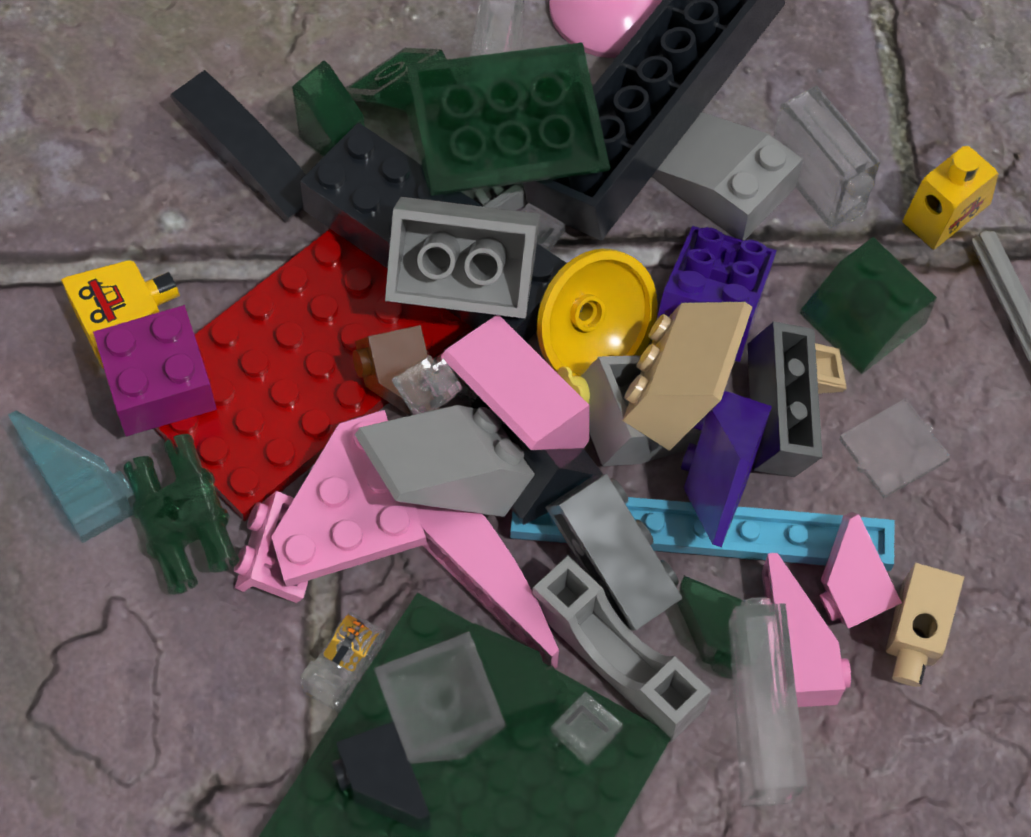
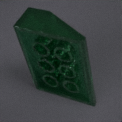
M583 42L407 64L402 90L411 133L431 196L609 171V160Z

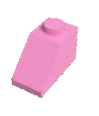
M855 512L844 515L821 578L826 592L820 594L819 597L831 621L839 618L841 623L849 629L902 602L860 515Z

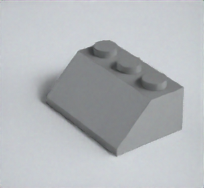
M400 197L393 208L385 301L526 318L540 214Z

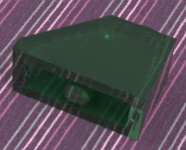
M325 60L292 86L299 137L323 157L358 122L365 126L364 115L331 65Z
M684 575L679 588V593L683 599L678 601L677 604L702 661L711 665V669L722 677L728 679H737L739 677L748 681L775 614Z
M476 623L465 626L466 646L499 733L555 714L557 695L562 694L560 680L553 665L545 667L539 651Z

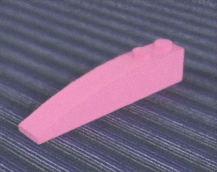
M415 504L427 544L422 546L551 673L557 667L559 649L536 597L533 595L515 559L490 522L481 513Z

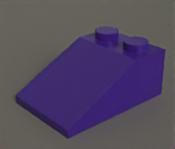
M725 390L721 401L693 427L701 430L700 438L697 445L689 443L681 465L682 470L689 472L684 490L712 545L721 548L744 493L772 408L770 405Z

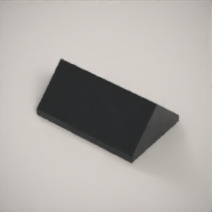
M479 396L471 406V408L476 409L485 407L493 411ZM502 421L501 426L512 442L522 449L524 453L523 458L535 474L511 507L523 525L548 513L545 508L546 506L588 478L603 474L584 448L531 450Z

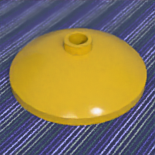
M595 249L578 255L558 271L543 295L537 318V337L541 352L546 362L557 373L559 368L569 367L572 371V376H581L600 356H641L651 340L648 335L656 322L658 312L655 285L647 269L637 259L621 251Z

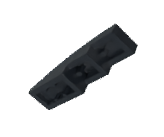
M203 70L171 93V99L224 164L230 162L254 193L260 191L285 223L304 209L300 180L306 175L305 172L265 127L206 70Z

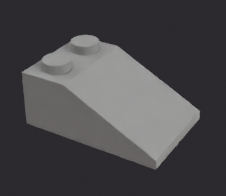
M701 112L652 177L733 237L745 240L796 188L803 158L767 133Z
M600 356L581 375L586 380L590 391L589 433L602 466L642 464L686 451L689 443L698 444L701 430L692 428L669 451L622 421L629 401L624 399L631 383L641 373V370L637 368V363L641 356Z
M454 405L360 427L355 434L394 500L398 502L505 517L535 475L523 458L524 453L522 449L512 442L501 426L502 420L496 413L485 407L476 409Z

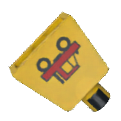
M962 146L924 177L902 222L929 247L935 250L991 204L998 178L997 170L970 146ZM939 203L942 205L941 213L936 212Z
M130 260L61 279L68 300L102 369L104 367L93 331L160 312L158 309L159 305L180 297L170 272L144 281L136 263Z

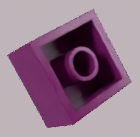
M185 305L93 331L117 414L126 437L217 410L211 385Z

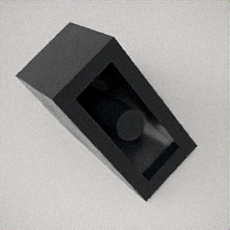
M395 721L336 742L339 759L331 762L341 791L350 788L356 804L415 830L424 832L431 829L430 813Z

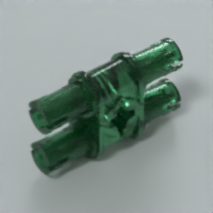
M190 434L174 436L178 447H174L170 439L164 443L163 448L169 457L176 476L175 481L164 488L160 484L154 468V461L150 456L134 458L137 469L133 468L130 461L123 466L124 473L127 475L136 500L133 503L132 513L135 518L139 519L147 540L146 551L152 558L158 560L167 584V591L172 595L187 592L185 582L188 583L191 589L198 584L197 577L194 575L185 551L187 545L197 539L200 540L209 570L213 573L229 570L226 560H229L232 567L236 566L240 560L226 528L229 522V513L226 509L222 508L214 487L215 477L212 472L203 468L194 445V439Z

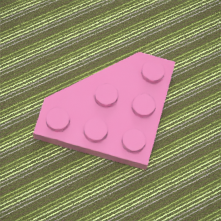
M385 410L338 424L273 533L272 541L286 587L427 544L416 505L394 500L355 436L360 427L388 421Z

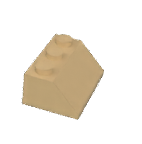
M746 302L681 303L669 317L662 314L649 332L648 337L653 340L652 344L643 352L637 363V368L641 370V373L634 379L625 394L624 399L629 401L622 421L670 451L721 401L752 306Z

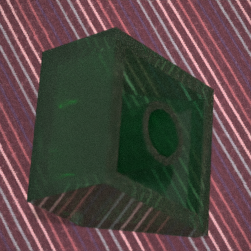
M872 237L840 261L801 308L800 314L835 348H838L840 353L863 374L927 324L937 297L883 245Z

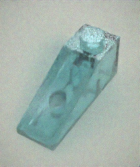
M15 410L8 414L19 439L82 543L133 515L127 498L134 494L120 470L112 474L102 458L23 413Z

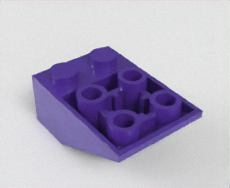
M692 225L664 289L657 319L662 314L669 317L681 303H748L752 306V310L735 357V361L740 362L777 250L768 248L755 240H741L724 235L714 228H700Z

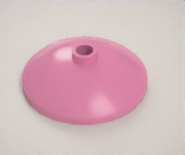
M549 0V11L556 30L573 47L594 56L616 58L662 0Z

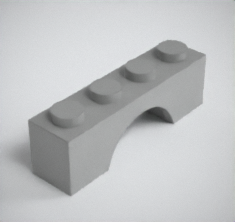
M569 556L563 559L533 587V595L541 607L547 624L671 743L706 709L711 690L678 658L662 655L642 642L616 614L603 588Z

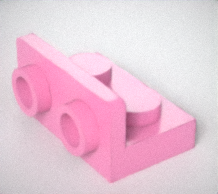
M276 491L262 503L257 502L253 507L247 522V528L252 530L248 546L244 545L241 548L234 564V572L239 574L235 589L245 592L253 586L295 603L304 598L308 581L286 587L272 541V535L294 500L293 497Z

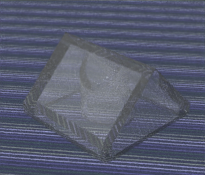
M470 632L374 668L406 757L411 764L462 759L506 727Z

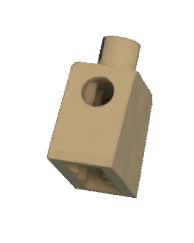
M915 563L902 581L899 591V598L902 603L895 608L886 646V653L897 656L892 676L893 680L905 685L920 687L926 665L933 666L943 656L964 576ZM913 629L919 630L925 638L917 636Z

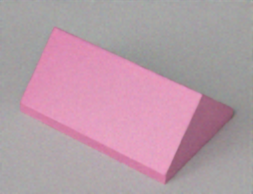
M500 315L494 316L448 347L442 354L441 358L531 450L584 448L589 442V404Z

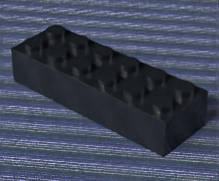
M359 122L300 180L304 211L387 269L393 208L400 197L483 207ZM538 243L536 245L526 318L500 315L526 342L537 332L539 307L549 283L558 271L567 264ZM446 309L473 329L478 328L496 316L494 314Z

